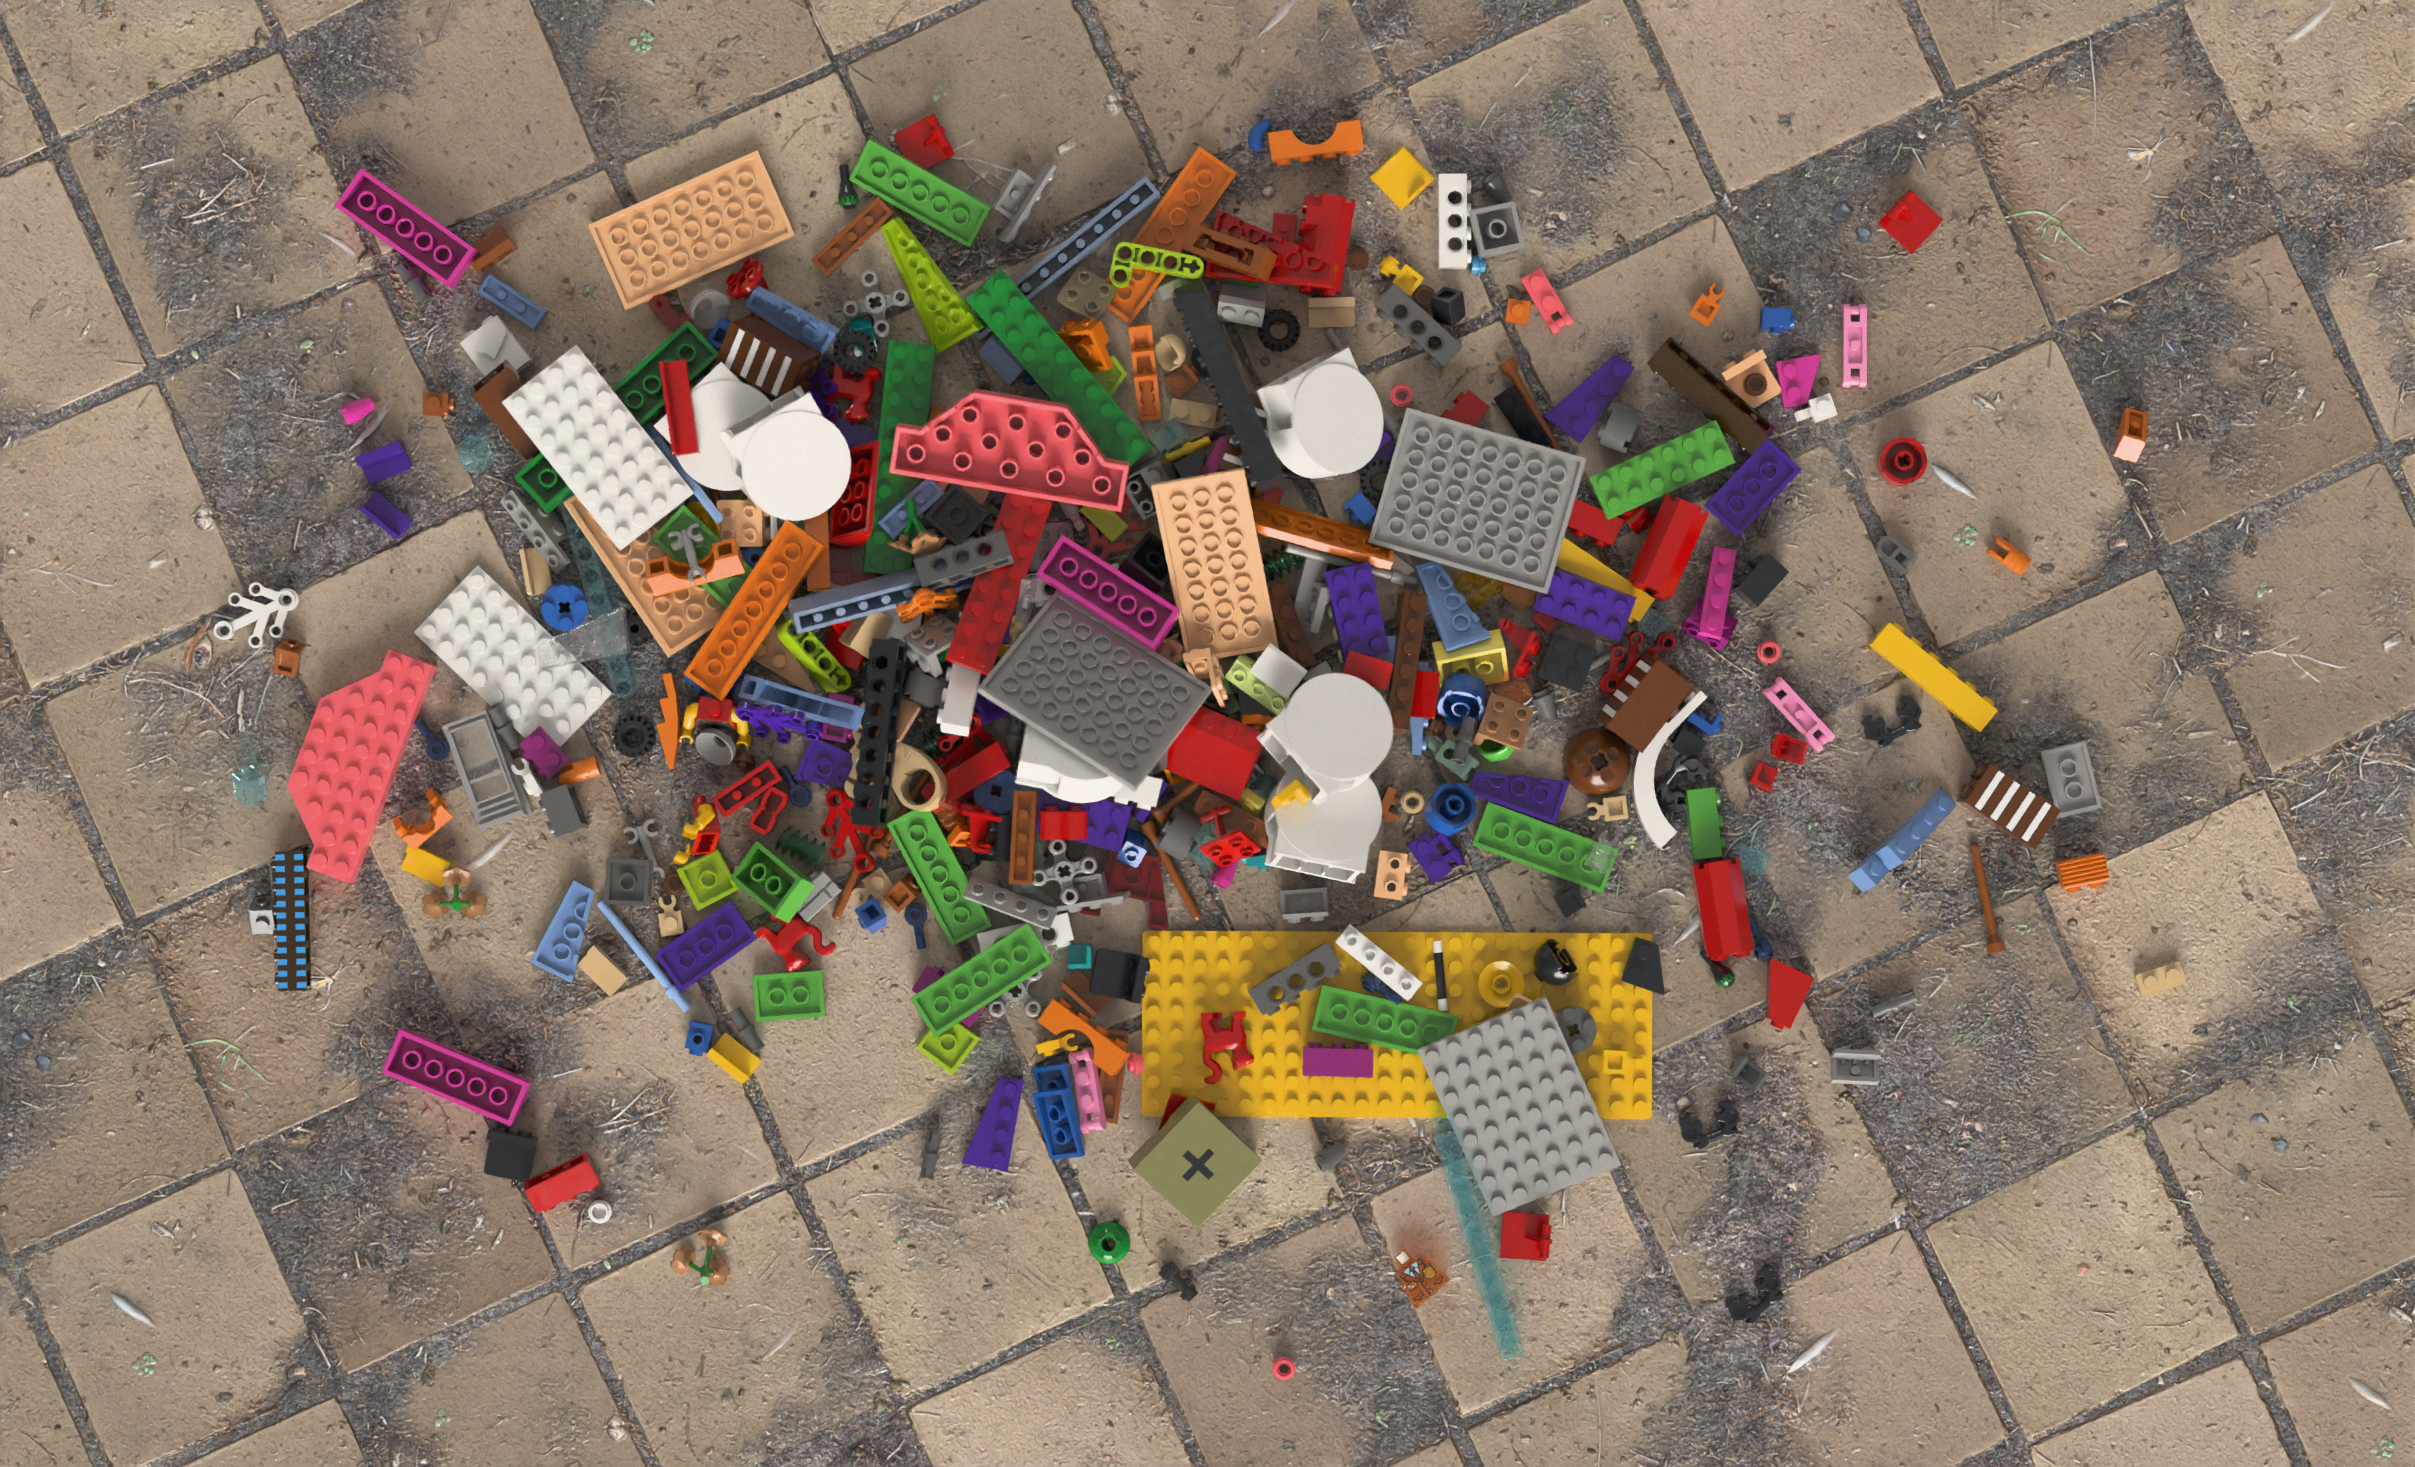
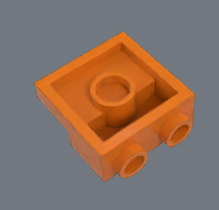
M1089 317L1079 323L1075 319H1070L1063 323V327L1057 332L1058 336L1089 372L1105 371L1114 366L1105 347L1110 340L1101 320L1094 321L1093 317Z

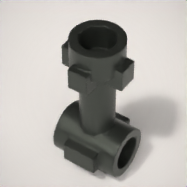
M1173 1261L1166 1263L1160 1268L1161 1271L1158 1274L1166 1283L1172 1281L1182 1292L1180 1297L1183 1300L1190 1302L1198 1294L1193 1284L1188 1286L1178 1275L1181 1270Z

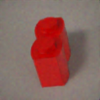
M776 786L769 788L762 798L761 807L751 817L750 827L763 835L772 832L777 825L779 814L785 810L789 803L790 794Z
M1079 805L1068 806V810H1059V806H1044V810H1039L1040 840H1087V810H1082V806Z

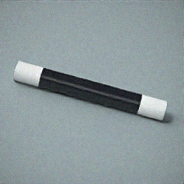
M1432 941L1439 1011H1446L1448 1006L1442 941Z

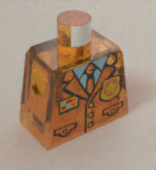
M1404 1249L1395 1256V1260L1402 1267L1396 1273V1276L1415 1308H1418L1450 1281L1448 1275L1422 1253L1412 1258Z

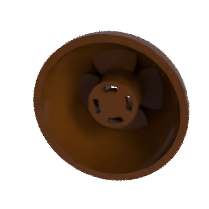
M1597 727L1588 728L1574 735L1567 743L1563 752L1562 767L1566 779L1570 781L1571 786L1577 791L1589 796H1604L1616 791L1626 781L1631 768V756L1624 740L1613 731Z

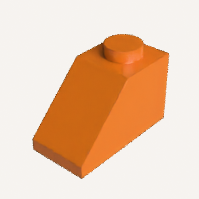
M2128 407L2125 408L2115 439V457L2137 462L2146 443L2148 413Z

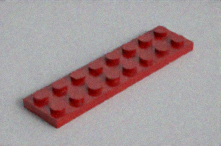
M1006 493L993 530L1004 531L1014 563L976 575L945 660L987 676L991 672L1053 504L1052 502L1036 497ZM986 548L983 556L988 555L991 552V548Z

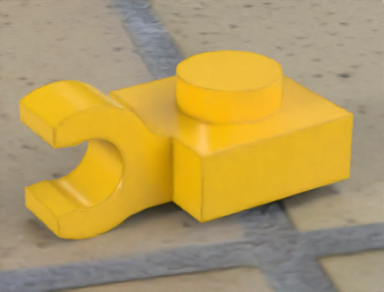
M1069 1033L1061 1038L1037 1043L1038 1054L1044 1053V1056L1057 1054V1049L1061 1047L1068 1051L1077 1050L1078 1045L1069 1046L1067 1042L1069 1038L1075 1037V1033Z
M1604 1049L1603 1073L1626 1075V1068L1643 1069L1644 1059L1627 1058L1628 1051Z

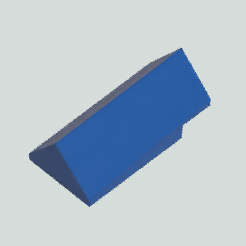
M1067 1059L1033 1068L1038 1091L1032 1093L1050 1159L1056 1160L1084 1156L1085 1145L1080 1130V1120Z

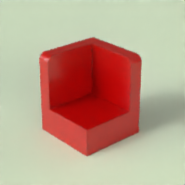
M1756 761L1747 782L1771 792L1773 789L1772 784L1779 770L1764 764L1762 761Z

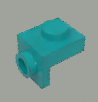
M857 318L850 322L849 332H851L850 329H855L857 332L859 329L864 334H869L875 344L876 352H878L871 318ZM852 344L855 356H862L864 352L863 347L860 344Z
M1266 854L1242 858V863H1247L1248 867L1257 866L1258 870L1271 868L1269 865H1264Z

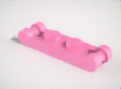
M1842 304V387H1850V385L1866 387L1867 385L1866 304H1859L1858 306ZM1851 315H1858L1859 322H1851ZM1851 369H1858V376H1851Z
M1778 676L1774 680L1775 683L1770 688L1766 687L1762 693L1807 740L1811 747L1819 753L1824 749V744L1836 738L1835 735L1793 689ZM1780 690L1786 694L1781 700L1776 696ZM1819 730L1822 735L1816 739L1812 734Z
M1092 1047L1084 1048L1080 1052L1075 1050L1068 1053L1069 1062L1072 1064L1081 1118L1080 1130L1084 1134L1092 1132L1093 1129L1099 1131L1107 1127L1098 1068L1093 1063L1094 1049ZM1082 1060L1086 1061V1067L1082 1066ZM1092 1113L1095 1114L1094 1120H1091Z

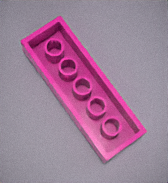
M362 168L335 204V207L452 290H454L480 253Z
M1064 535L1060 537L1036 573L1041 581L1060 591L1155 652L1181 615L1180 609Z
M407 1028L399 1030L382 1070L383 1074L509 1126L516 1124L533 1083L530 1079Z

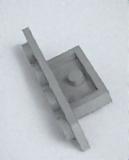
M1046 161L1035 179L1020 169L1015 168L992 205L993 209L1009 219L997 238L999 241L1008 244L1016 238L1018 234L1017 229L1029 217L1033 204L1042 197V190L1045 185L1054 178L1057 165Z
M516 489L510 490L501 499L500 503L554 573H560L570 563V559L558 544L566 541L571 534L553 511L547 514L537 502L528 506Z
M1305 557L1293 604L1308 640L1310 632L1319 633L1320 627L1323 626L1325 607L1330 600L1327 587L1323 584V572L1326 571L1328 563Z
M1103 871L1073 877V887L1079 894L1075 904L1067 905L1063 902H1056L1046 905L1056 908V915L1060 914L1062 910H1068L1069 913H1073L1087 906L1090 909H1097L1103 907L1105 903H1111V906L1125 903L1124 900L1131 893L1129 890L1109 894ZM1067 892L1065 895L1066 899H1071L1073 893Z
M975 877L970 878L963 893L965 899L1046 930L1051 928L1057 914L1056 908Z

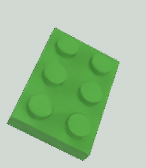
M823 970L752 975L756 1022L826 1016Z

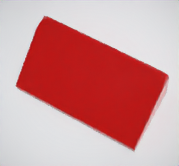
M1417 670L1411 717L1435 718L1439 672Z

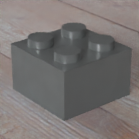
M564 784L539 794L541 797L538 800L542 812L548 815L549 821L547 826L551 835L555 834L556 838L565 837L589 827L573 784Z

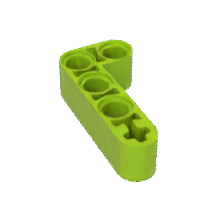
M1122 242L1116 246L1114 251L1110 280L1117 288L1127 287L1131 281L1133 268L1196 280L1203 275L1204 264L1196 256ZM1123 248H1128L1131 250L1132 255L1129 259H1121L1119 251ZM1145 253L1154 255L1155 259L1151 264L1142 262L1141 258ZM1167 258H1174L1177 260V266L1173 269H1168L1165 267L1164 262ZM1181 260H1185L1184 265L1192 266V263H1197V267L1200 270L1190 273L1189 268L1183 267V272H1181ZM1124 271L1127 274L1126 280L1117 282L1114 279L1115 273Z
M789 614L777 627L776 632L779 640L828 693H838L848 689L851 685L849 673L811 631L797 634ZM789 626L793 629V635L788 630ZM804 643L808 646V652L804 649ZM819 660L823 662L824 669L820 667Z

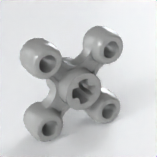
M866 270L861 275V282L867 289L866 298L861 302H845L842 312L848 319H856L863 313L871 314L874 318L873 331L875 335L880 338H886L892 331V326L885 317L886 310L891 306H906L910 302V294L903 288H898L888 295L882 294L878 289V274L874 270ZM868 276H874V280L871 283L866 282ZM899 294L905 295L903 301L897 300ZM878 298L881 299L879 301L882 304L881 307L876 306L872 309L871 301H877ZM851 306L855 307V312L852 314L848 313V308ZM881 325H886L884 332H879Z
M1049 840L1048 849L1054 856V863L1048 869L1035 868L1034 877L1037 873H1041L1042 879L1036 881L1034 878V885L1042 886L1049 880H1056L1061 885V901L1067 905L1075 904L1079 894L1073 887V877L1078 873H1093L1097 869V861L1090 855H1085L1076 862L1069 861L1065 855L1067 848L1065 840ZM1055 842L1061 843L1060 849H1054L1053 845ZM1090 860L1092 865L1090 868L1086 869L1084 864L1086 861ZM1067 865L1068 874H1062L1060 877V872L1057 871L1058 868ZM1072 892L1073 897L1067 900L1065 897L1066 893Z
M1043 969L1038 971L1036 976H1030L1017 985L1018 988H1022V992H1019L1018 996H1014V993L1008 990L1001 997L991 1001L988 1006L989 1013L994 1017H1001L1005 1014L1007 1006L1011 1002H1019L1023 1005L1028 1016H1039L1043 1010L1042 1003L1038 999L1030 997L1027 989L1031 982L1037 981L1042 977ZM994 1004L1001 1005L1002 1009L1000 1012L994 1010ZM1031 1004L1037 1005L1038 1010L1036 1012L1030 1011L1029 1007Z

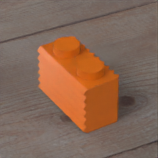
M2104 852L2055 861L2060 889H2067V893L2080 891L2081 886L2087 884L2090 885V888L2104 886L2103 881L2110 880Z

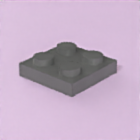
M608 857L606 861L604 904L650 907L653 860Z

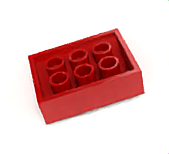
M879 441L849 449L851 457L850 476L844 492L832 506L829 543L852 549L865 545L872 533Z
M1201 705L1168 748L1167 768L1165 770L1239 802L1264 749V746L1256 738L1262 732Z

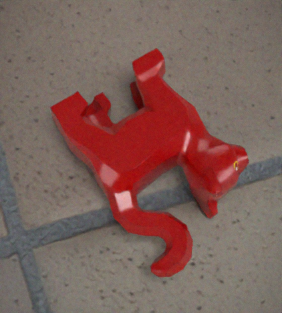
M836 362L831 381L837 384L838 390L833 396L826 395L825 399L832 405L835 399L852 402L843 415V418L850 419V425L853 426L855 422L868 421L870 419L868 405L873 398L874 383L876 380H880L883 374L879 369L869 366L870 369L868 371L865 370L862 378L858 380L854 377L859 372H855V374H851L850 371L845 372ZM837 413L833 418L826 417L825 419L833 423L837 417Z
M798 912L795 913L789 923L771 914L769 916L771 919L782 922L783 926L780 930L775 932L761 926L755 933L760 939L765 937L774 951L784 957L786 969L790 972L812 961L804 952L795 948L796 944L806 934L813 935V946L816 952L821 955H829L836 948V943L833 941L824 946L822 944V932L819 928L806 922Z
M1246 1011L1233 1012L1230 1028L1220 1027L1219 1021L1222 1019V1012L1201 1013V1029L1204 1035L1202 1058L1204 1064L1213 1071V1075L1204 1078L1205 1083L1215 1084L1222 1078L1223 1071L1220 1064L1212 1059V1054L1216 1051H1233L1231 1062L1234 1071L1254 1063V1055L1246 1048L1247 1036L1242 1024V1019L1246 1017Z

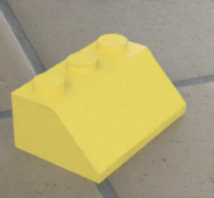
M1500 629L1488 631L1491 635L1488 640L1446 652L1442 641L1432 642L1436 671L1440 673V690L1443 682L1454 672L1481 678L1484 680L1485 685L1509 681L1506 650Z

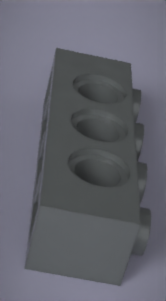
M1395 283L1375 304L1377 315L1384 321L1389 319L1394 324L1393 329L1400 336L1406 335L1412 340L1410 342L1411 346L1418 352L1423 350L1429 356L1427 360L1434 367L1438 368L1440 366L1443 369L1462 349L1463 346ZM1401 306L1405 308L1407 314L1404 318H1397L1394 315L1393 311L1396 307ZM1414 322L1421 323L1424 327L1423 332L1420 334L1413 333L1411 324ZM1430 338L1439 339L1441 343L1440 348L1436 350L1431 349L1428 346V340Z
M993 530L986 533L984 537L978 539L969 538L963 541V544L957 546L948 545L943 547L941 551L933 554L930 552L924 553L918 559H915L914 563L922 587L934 590L1014 563L1004 531ZM991 548V552L988 555H980L982 549ZM963 555L969 556V559H968L967 562H965V563H959V562H958V559H959L961 556H963ZM939 563L947 564L944 570H936V566Z
M1326 941L1249 989L1248 993L1262 1015L1267 1013L1271 1016L1281 1009L1279 1007L1280 1004L1285 1001L1290 1004L1301 997L1299 993L1307 988L1308 991H1311L1319 986L1320 979L1325 976L1330 979L1340 973L1338 968L1342 965ZM1317 961L1322 964V971L1319 974H1312L1309 971V966L1312 962ZM1293 974H1299L1303 978L1302 984L1298 987H1294L1289 983V979ZM1274 986H1279L1283 990V995L1279 999H1273L1269 994L1270 989Z

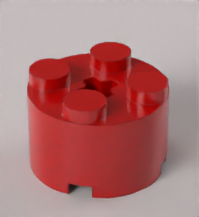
M1909 437L1897 438L1886 443L1880 449L1876 461V468L1881 477L1888 483L1898 486L1907 485L1918 480L1927 468V457L1924 447L1918 441ZM1904 457L1906 465L1900 466L1897 459Z

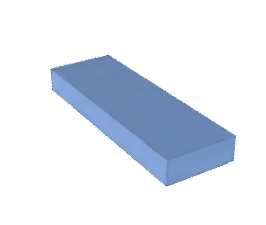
M488 273L476 291L534 331H536L548 313L491 273Z
M925 479L880 519L878 524L894 540L904 531L909 519L905 499L914 498L919 518L945 492L934 480Z

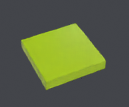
M718 848L714 850V853L706 854L676 869L697 911L739 890L738 885L730 879L732 874Z
M958 1022L937 1037H934L929 1029L916 1048L953 1075L981 1037L961 1022Z

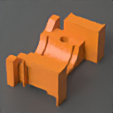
M433 787L425 792L431 803L429 806L431 817L428 822L422 825L410 822L407 825L400 817L392 821L396 828V833L413 850L418 848L453 817L447 811L448 807L445 805L447 801Z

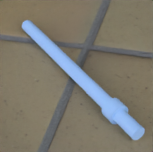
M650 422L644 427L648 436L691 488L694 495L714 521L720 523L724 519L722 514L699 484L683 469L677 457L672 454V449L664 440V436Z
M603 899L597 904L598 908L665 988V993L670 1000L674 999L684 1013L688 1011L691 1006L681 995V991L676 984L673 985L608 904H604L605 900Z

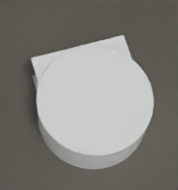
M1349 347L1340 351L1323 353L1256 391L1267 415L1268 435L1276 455L1288 469L1300 476L1318 479L1354 472L1365 466L1378 450L1383 434L1381 403L1371 383L1359 372Z
M720 362L691 390L700 453L678 456L677 459L687 474L704 486L724 491L742 490L734 475L732 455L719 432L769 404L772 400L761 390L745 384ZM666 414L654 427L671 444Z
M800 385L719 432L732 455L733 471L740 488L762 510L774 517L797 521L818 516L836 503L847 486L851 470V457L845 438L835 425L822 416L809 392L804 394Z
M1329 673L1314 677L1304 683L1284 706L1281 713L1266 725L1267 729L1256 737L1293 781L1297 779L1300 783L1307 786L1311 795L1310 801L1318 809L1337 792L1352 789L1364 782L1381 764L1391 747L1393 722L1387 704L1371 685L1351 675Z
M1027 724L1016 783L1043 788L1055 797L1077 803H1088L1105 799L1123 787V784Z
M1286 773L1271 791L1265 806L1264 823L1269 839L1264 865L1355 884L1356 876L1366 871L1369 845L1375 839L1381 825L1382 804L1375 784L1368 777L1364 782L1352 789L1337 792L1318 809L1310 799L1304 805L1295 799L1287 807L1282 804L1276 809L1271 801L1293 782Z

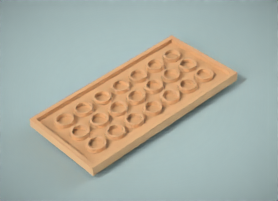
M758 150L588 225L626 311L796 236Z
M1244 467L1152 484L1151 487L1175 605L1180 609L1181 613L1178 620L1185 653L1193 649L1210 647L1213 655L1223 658L1263 651L1270 643L1279 648Z
M576 495L564 501L563 504L667 657L672 656L714 629L727 608L702 585L654 596L646 577L645 561L664 556L673 559L652 538L677 511L669 512L620 551Z

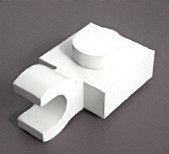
M1830 393L1808 400L1809 408L1794 413L1797 422L1812 417L1814 423L1838 415Z
M526 758L521 759L524 763L523 770H518L515 764L511 765V769L515 774L523 776L525 780L523 786L529 795L533 794L534 797H539V794L546 792Z

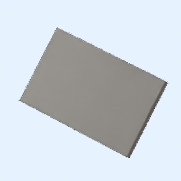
M2086 740L2039 751L2051 802L2061 810L2056 819L2102 808Z

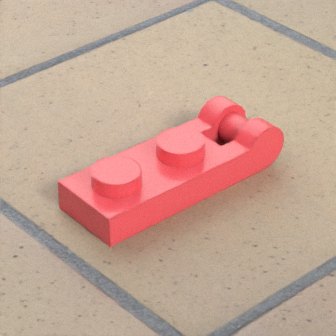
M1541 267L1520 279L1553 335L1560 332L1559 329L1565 325L1568 327L1573 324L1571 316L1564 308ZM1558 312L1561 318L1554 321L1551 315Z

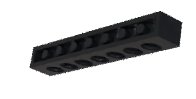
M872 639V645L869 648L870 665L866 673L868 683L867 691L864 694L865 710L861 719L862 736L858 743L860 753L859 760L856 763L857 780L853 788L854 806L850 813L851 824L860 827L887 829L908 643L900 640ZM887 659L888 664L886 668H883V663ZM885 682V688L881 692V685ZM882 705L883 710L881 714L878 715V709ZM878 729H880V734L876 738L875 733ZM877 752V758L873 762V755ZM874 775L875 780L873 784H870V779ZM871 798V799H872V804H871V806L868 808L867 803H868V800Z

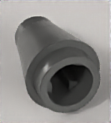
M1494 170L1480 181L1483 185L1482 188L1498 203H1507L1513 198L1501 173L1498 174Z
M1549 687L1533 691L1531 693L1533 697L1531 701L1545 723L1556 720L1558 716L1553 691H1550Z
M1340 1141L1318 1151L1313 1159L1324 1173L1327 1170L1331 1171L1349 1151L1345 1144Z

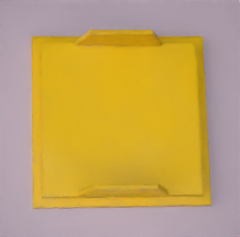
M1404 145L1370 176L1401 211L1435 179Z

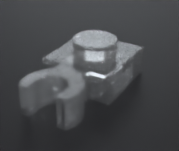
M1607 830L1602 832L1599 837L1601 844L1595 842L1592 845L1584 865L1604 875L1608 872L1616 852L1610 849L1619 841V836L1617 835L1612 839V842L1607 841Z

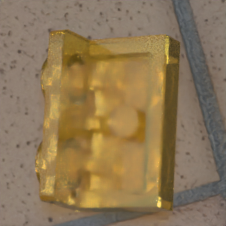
M1465 571L1453 581L1454 587L1459 594L1463 595L1472 610L1484 605L1488 598L1494 593L1501 591L1507 584V582Z

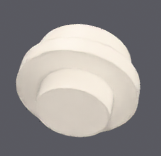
M596 1200L590 1205L588 1214L595 1223H604L611 1217L612 1208L608 1202Z

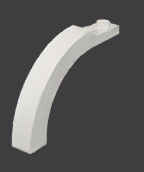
M1692 691L1683 700L1686 704L1680 710L1677 708L1643 753L1637 750L1634 759L1631 782L1634 806L1644 830L1658 848H1662L1677 831L1666 820L1656 799L1654 789L1656 760L1670 734L1707 698L1702 691L1697 693Z

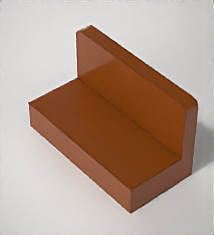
M502 226L472 245L480 253L471 266L480 275L518 249Z
M1074 969L1060 986L1095 1017L1110 998L1092 994L1089 991L1091 980L1079 969Z

